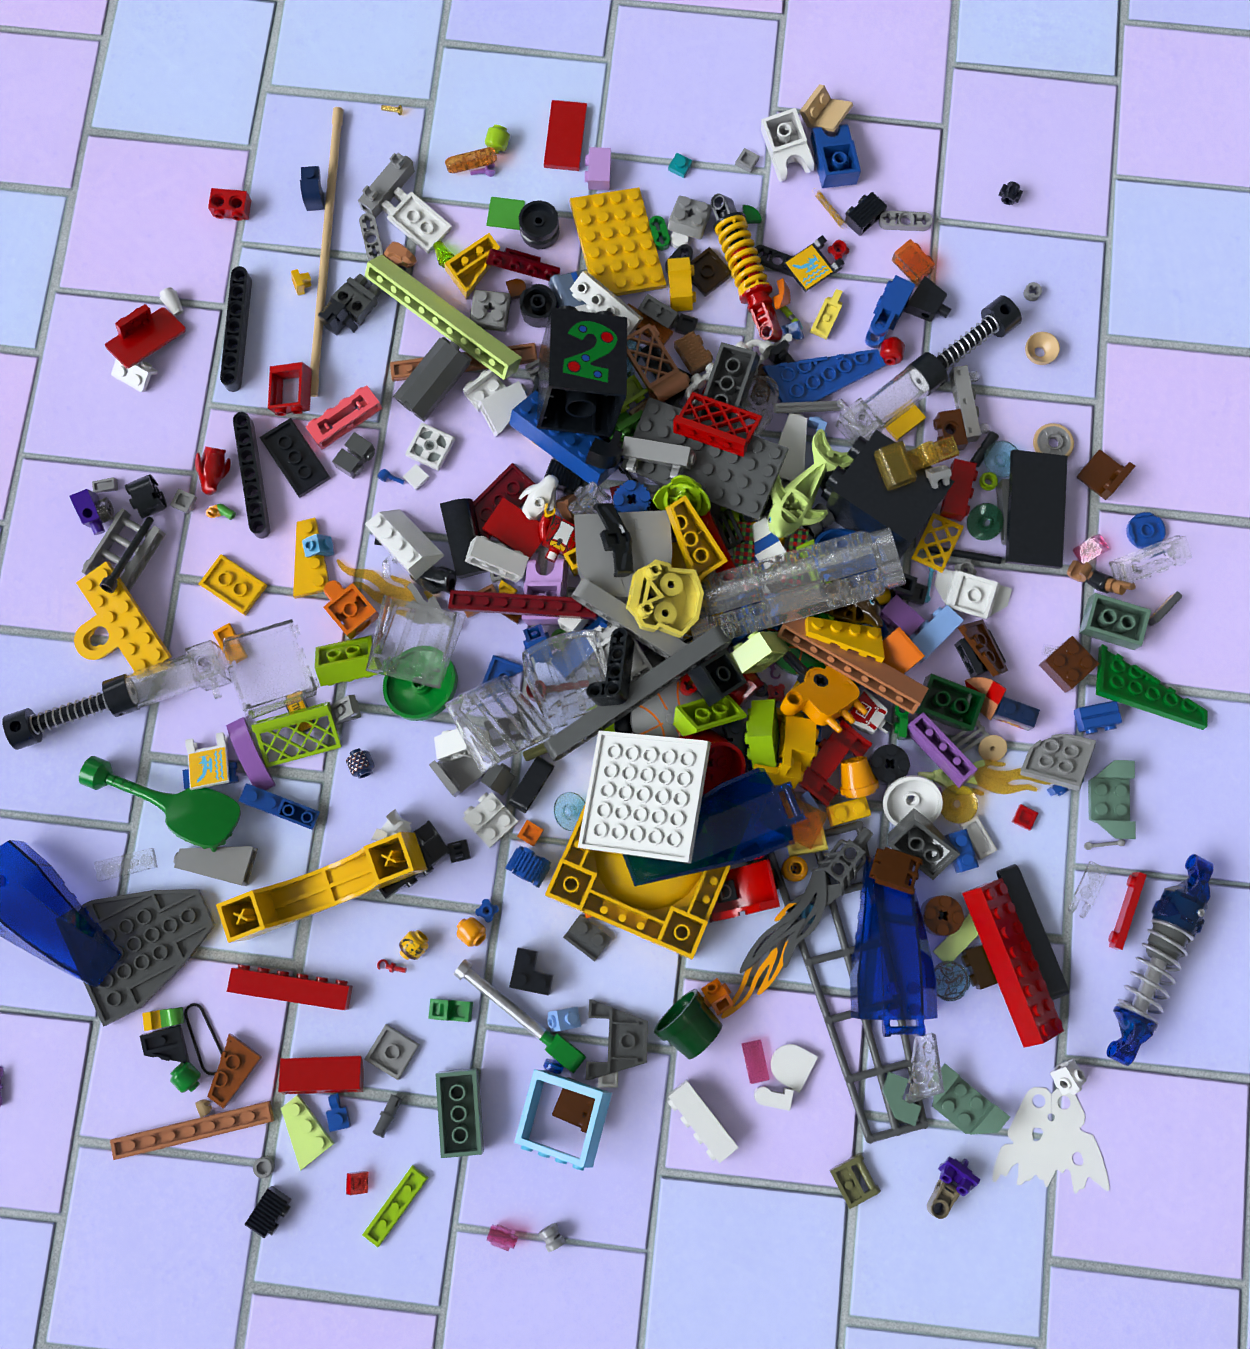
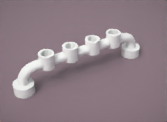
M753 339L746 344L739 341L735 345L748 350L757 346L759 347V352L764 357L769 356L770 350L775 347L769 340L763 341L760 339ZM713 362L706 366V373L701 376L699 373H696L692 376V383L685 392L687 400L697 388L701 389L709 380L714 365ZM694 399L692 402L693 407L700 406L701 401Z

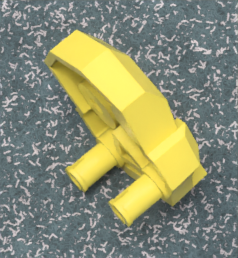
M655 559L632 575L626 609L634 616L639 629L650 632L659 630L680 638L699 620L704 591L696 570L672 568L671 563ZM668 582L673 584V588L668 587ZM650 593L653 598L647 600L648 594ZM663 610L667 612V617L662 615Z

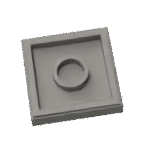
M385 1024L364 1060L399 1080L420 1044L390 1025Z

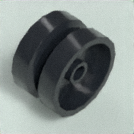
M537 200L527 203L521 209L519 226L523 241L535 249H546L552 246L560 234L558 213L555 207L549 202Z

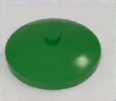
M428 646L409 649L399 655L387 669L383 680L384 699L389 708L401 718L410 721L430 719L441 713L452 701L458 684L457 670L451 659L439 649Z

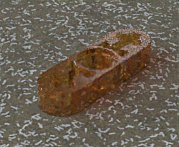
M487 147L451 156L445 160V165L449 173H458L493 164L497 161V155L494 148Z

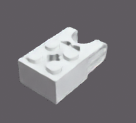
M796 108L761 119V132L779 182L787 180L788 171L786 166L792 162L799 163L805 173L813 172L814 161Z

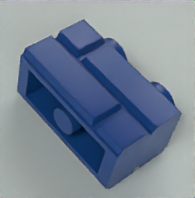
M1116 701L1080 707L1074 710L1079 733L1086 732V735L1097 733V729L1104 728L1105 731L1117 729L1116 725L1122 723Z
M967 829L944 835L960 852V855L952 862L956 873L979 867Z

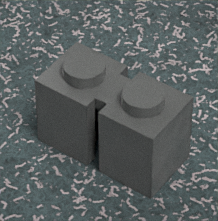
M355 432L344 444L348 448L347 451L341 448L332 460L336 468L352 479L356 475L361 474L364 469L363 464L370 461L375 454L373 444Z

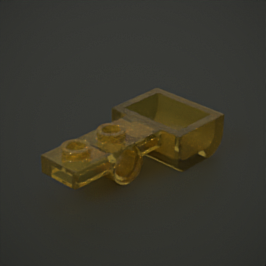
M952 435L935 442H925L910 451L906 450L903 441H899L875 451L874 458L887 491L916 481L917 475L915 471L959 456L960 453Z

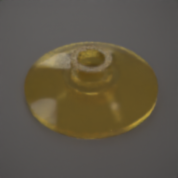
M955 784L947 787L941 793L943 800L941 814L946 820L961 824L968 822L975 816L978 809V799L969 787L963 785L958 788ZM955 800L960 802V806L957 808L954 806Z

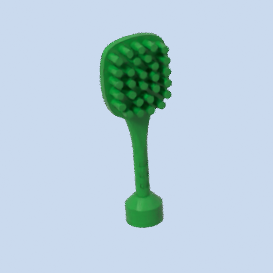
M97 756L89 757L84 762L79 773V783L94 790L110 785L152 803L165 813V823L173 834L195 846H200L203 849L210 848L212 852H216L218 846L226 844V840L232 836V832L237 827L240 819L241 810L239 804L229 796L209 788L195 790L187 788L177 794L156 791L113 774L111 763Z

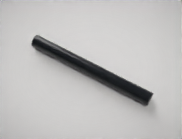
M937 546L928 547L930 553L940 554ZM942 547L944 552H947L950 549ZM954 549L951 554L953 557L1001 564L1002 557L957 549Z

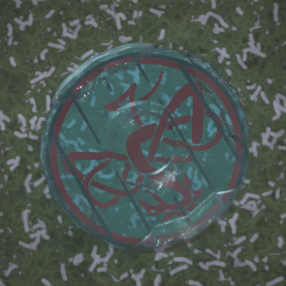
M944 961L933 968L929 984L937 997L945 1001H956L961 999L965 995L966 990L969 989L970 977L968 971L961 964L955 961Z

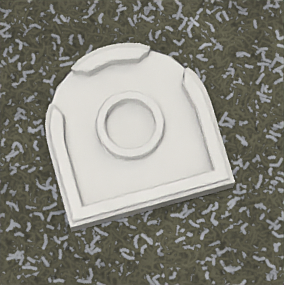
M786 1044L777 1048L773 1053L770 1061L771 1071L779 1082L800 1093L818 1056L798 1045Z

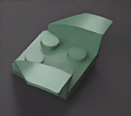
M1114 760L1088 781L1089 820L1098 823L1115 839H1136V821H1130V780L1135 778V761Z
M944 1063L932 1078V1107L963 1133L970 1135L998 1133L1009 1120L1010 1116L986 1099L947 1064Z

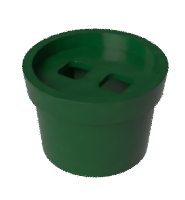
M693 989L683 995L668 1009L657 1023L654 1034L663 1041L667 1040L690 1060L702 1053L714 1041L723 1025L704 1003V998L699 991Z

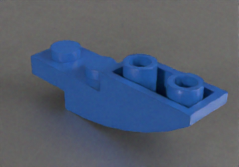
M247 783L239 799L241 803L313 830L320 813L317 810Z

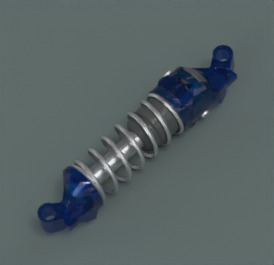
M1196 854L1190 855L1185 863L1189 877L1178 885L1164 888L1160 900H1156L1151 913L1153 917L1151 922L1153 928L1147 929L1150 933L1147 939L1148 944L1141 943L1146 948V953L1151 960L1148 961L1141 957H1135L1137 961L1148 965L1144 975L1135 971H1129L1131 975L1142 980L1138 989L1129 985H1123L1125 989L1136 994L1133 1003L1118 999L1119 1003L1113 1009L1122 1037L1109 1044L1106 1054L1107 1057L1124 1066H1129L1135 1060L1141 1044L1152 1037L1154 1031L1158 1028V1021L1149 1016L1147 1012L1154 1014L1164 1013L1161 1005L1154 1001L1153 998L1161 1000L1170 998L1169 993L1159 984L1171 986L1175 985L1176 981L1165 970L1174 972L1182 970L1178 960L1188 955L1185 950L1187 944L1193 942L1196 934L1201 933L1205 920L1203 917L1210 899L1209 880L1213 873V863ZM1167 965H1176L1178 968L1167 967ZM1165 975L1172 982L1162 981L1161 978ZM1156 990H1160L1166 996L1156 995ZM1151 1003L1159 1010L1150 1009Z

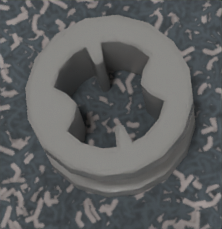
M1036 282L1029 283L1023 292L1025 299L1036 301L1042 293V287ZM1030 290H1031V291L1035 290L1036 293H1035V294H1034V293H1029V291H1030Z

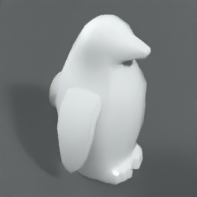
M548 475L540 483L527 487L520 495V500L528 495L522 508L523 513L528 519H539L544 513L546 503H548L547 509L549 508V511L554 509L556 504L555 492L559 482L554 475Z

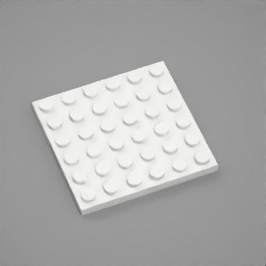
M598 731L578 848L691 863L711 742Z

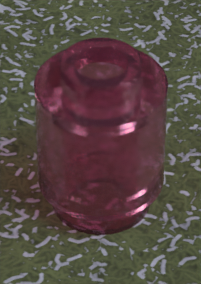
M492 1224L486 1241L491 1242L490 1245L509 1252L510 1248H515L518 1236H515V1230L499 1224L497 1226Z

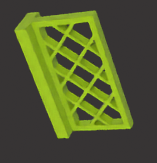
M330 702L254 721L251 725L253 733L256 734L266 768L342 747L332 716ZM328 716L330 724L327 729L316 724L319 718ZM307 722L312 725L308 734L298 729L300 723ZM288 727L293 730L289 739L279 734L282 728ZM314 727L325 732L320 741L310 736ZM269 732L275 736L271 744L263 741L262 733ZM295 732L306 737L301 746L291 741ZM329 734L334 737L336 744L329 746L322 741L325 735ZM277 737L287 742L283 751L272 746ZM307 739L318 743L315 750L310 751L303 747ZM289 744L299 748L296 755L291 756L285 753ZM270 749L280 753L278 760L269 762L267 754Z

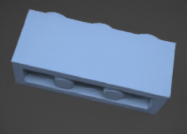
M948 605L943 609L939 607L932 614L934 618L930 622L926 620L919 627L921 631L917 635L913 633L909 637L925 655L920 663L964 621Z

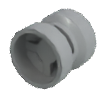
M557 1223L545 1227L538 1233L540 1238L545 1241V1248L548 1253L566 1243L565 1238L558 1232L559 1227Z

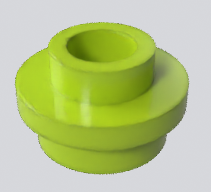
M985 472L979 478V485L982 489L991 491L998 485V478L994 473ZM985 480H990L991 484H986Z

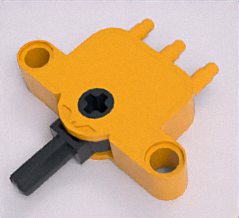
M791 651L784 654L783 659L799 674L797 681L800 684L790 690L780 705V710L783 714L794 716L802 710L815 724L820 726L829 725L837 733H841L843 729L835 719L842 716L850 724H853L855 719L848 712L852 706L863 715L868 713L865 706L858 700L860 695L859 688L850 678L829 666L825 669L813 666L807 668Z

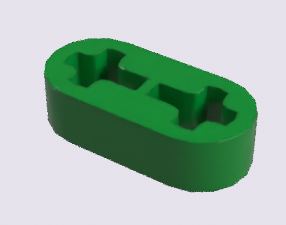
M653 216L649 221L656 249L664 251L670 245L667 226L661 216ZM656 222L658 223V225H660V230L658 231L657 227L654 226V223ZM659 236H662V240L665 241L664 244L659 242Z

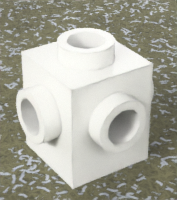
M1074 1059L1058 1064L1050 1072L1056 1087L1059 1088L1062 1095L1070 1092L1073 1095L1080 1092L1082 1085L1087 1081L1084 1072L1079 1068Z

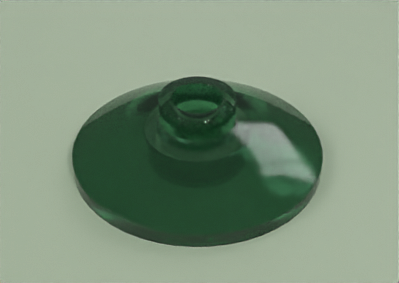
M982 503L975 506L967 517L969 533L974 538L982 541L995 538L1001 532L1004 525L1002 511L991 503ZM990 520V524L986 526L985 522Z

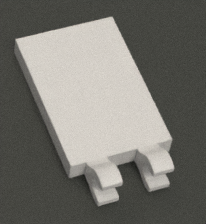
M397 187L393 193L400 203L395 208L388 200H385L381 204L382 210L388 214L387 219L429 254L452 230V225L413 192L407 195L401 188Z

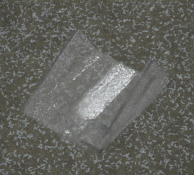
M384 595L366 671L440 689L466 615Z
M576 630L558 634L522 652L524 678L549 730L567 726V720L583 716L597 707L587 696L586 689L593 682L605 681L608 662L596 630Z
M507 675L487 681L444 704L481 773L536 743L539 745L557 734Z

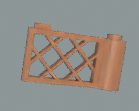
M649 323L627 336V341L637 342L635 350L628 349L627 347V357L648 389L650 398L664 402L688 388L690 379L686 373L679 371L659 339V331L655 325L651 326ZM646 330L651 335L650 342L641 339L642 333ZM640 343L649 345L648 354L638 351ZM652 347L660 349L661 357L651 355ZM637 355L647 358L645 366L638 365L636 361ZM650 359L659 361L658 370L648 367ZM662 362L669 364L672 371L669 373L661 371ZM647 371L657 374L656 380L652 383L646 377Z

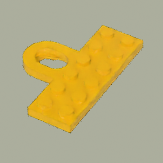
M105 561L76 582L97 615L77 629L74 636V645L77 652L89 660L102 659L119 648L138 678H143L172 658V656L120 577L117 579L118 586L114 593H108L99 586L103 578L110 576L114 570L111 563ZM100 626L104 627L109 633L108 641L104 645L93 646L90 639L94 635L95 630Z

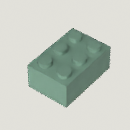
M1094 593L1088 598L1079 634L1136 650L1143 644L1151 610Z

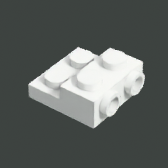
M486 792L478 799L480 803L476 807L470 806L463 813L465 817L462 819L491 848L519 821L492 792L490 794Z

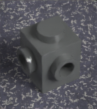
M493 762L480 781L503 796L516 776L510 773L511 768L503 763L498 765Z

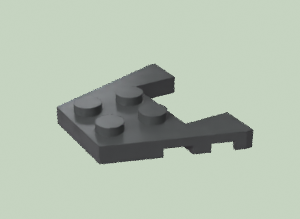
M589 999L588 1018L609 1019L608 1061H586L585 1080L595 1079L647 1063L648 1021Z

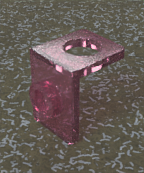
M1098 534L1075 547L1073 552L1079 562L1084 565L1085 562L1091 561L1110 549L1102 536Z

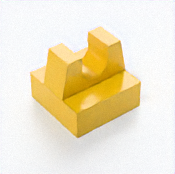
M298 269L291 271V279L297 295L305 294L304 289L311 286L309 272L300 274Z

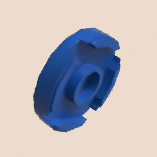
M1142 512L1135 515L1128 522L1126 534L1129 541L1135 547L1142 550H1150L1157 547L1163 541L1166 529L1159 517L1157 518L1150 512Z

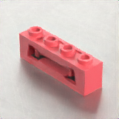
M366 385L365 387L358 388L350 397L343 398L334 408L327 409L319 418L312 419L305 427L320 449L323 450L382 410V406Z

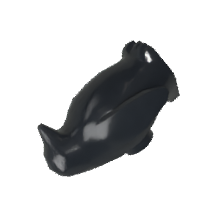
M432 566L417 580L409 574L413 581L431 594H439L441 591L450 594L451 590H455L456 573L447 567Z

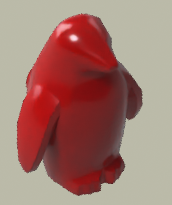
M205 446L201 458L199 453L196 454L195 467L201 482L202 492L206 495L215 494L219 482L230 470V458L225 462L226 450Z

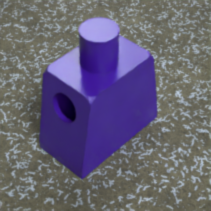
M85 489L70 495L69 497L81 523L91 528L94 535L104 533L105 529L102 523L108 520L98 494Z

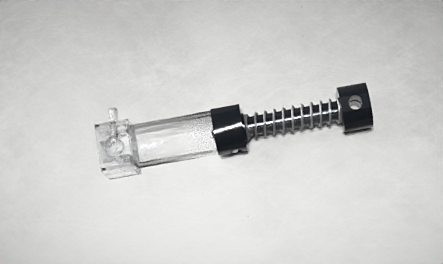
M1000 295L981 310V323H976L975 328L971 327L970 332L965 331V336L960 335V340H954V344H949L948 349L943 348V353L938 352L937 357L930 352L923 353L902 372L865 400L860 397L848 406L842 399H839L836 404L842 412L835 426L851 445L854 444L860 435L869 440L876 429L882 433L883 429L948 381L946 371H948L949 367H953L954 363H958L960 359L965 358V354H970L971 350L976 349V346H980L982 342L987 341V337L990 338L992 335L1002 338L1022 322V316L1015 303L1010 298Z
M208 640L185 648V655L102 682L103 693L97 692L96 696L83 697L81 701L77 699L74 704L68 702L67 706L62 704L59 708L54 707L52 711L47 709L45 713L39 712L37 716L30 708L5 715L2 719L5 736L9 744L15 750H19L40 743L45 729L52 730L54 726L59 728L60 724L66 725L68 721L73 723L74 719L81 720L83 716L88 718L89 714L95 716L96 712L102 713L104 709L110 711L115 717H119L198 688H202L205 691L212 690L214 698L219 699L222 697L219 687L232 683L223 651L215 642Z

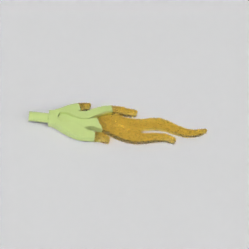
M985 759L972 763L978 770L966 782L1003 795L1024 790L1033 792L1038 790L1030 784H1008V782L1013 780H1029L1044 785L1051 784L1020 775L1021 768L1011 771H997L987 768L988 766L1003 767L1006 763ZM941 769L934 770L933 772H918V776L933 780V782L939 783L956 794L984 795L983 791L964 785L958 788Z

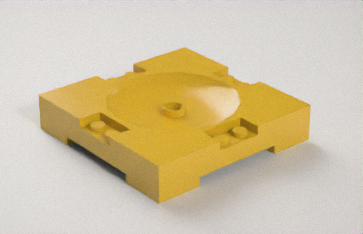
M702 796L698 820L706 822L705 825H697V828L702 829V831H696L691 863L578 848L585 809L584 805L545 896L692 960L747 829L753 810L725 798L710 799ZM710 822L718 823L716 833H714V826H709Z

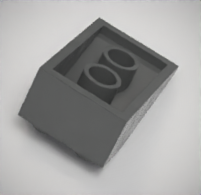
M914 808L888 833V846L894 850L921 858L923 863L919 870L932 880L960 855V852L933 823Z

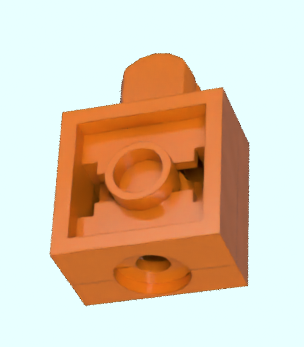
M335 580L327 582L324 586V593L330 599V602L323 606V608L350 640L380 617L379 613L353 583L346 589Z

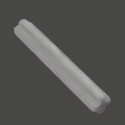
M843 402L775 403L773 411L774 413L842 411Z

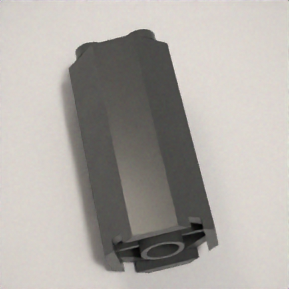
M445 337L439 338L393 397L407 410L425 422L470 366L472 359L464 352L461 353L459 351L460 347L453 341L450 342Z

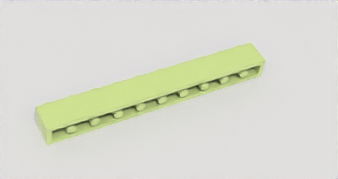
M380 255L367 262L364 277L449 340L453 341L500 378L505 380L517 372L522 359L521 356L384 255Z

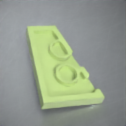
M298 1094L285 1104L281 1111L301 1171L331 1147L334 1142Z

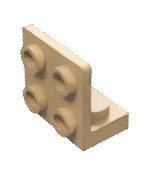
M819 84L799 112L807 127H822L823 130L834 132L854 105L850 101L831 99L825 85Z

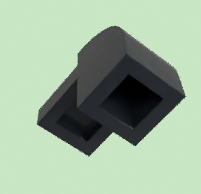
M615 431L610 443L595 437L585 463L600 469L615 467L620 462L624 450L622 449L623 441H620L623 433Z
M899 572L894 575L890 594L892 597L898 595L902 600L921 606L924 605L928 586L917 583V577Z

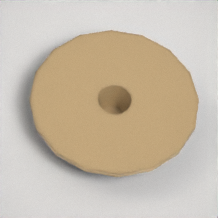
M998 735L986 736L979 744V755L988 762L998 761L1005 756L1007 743Z

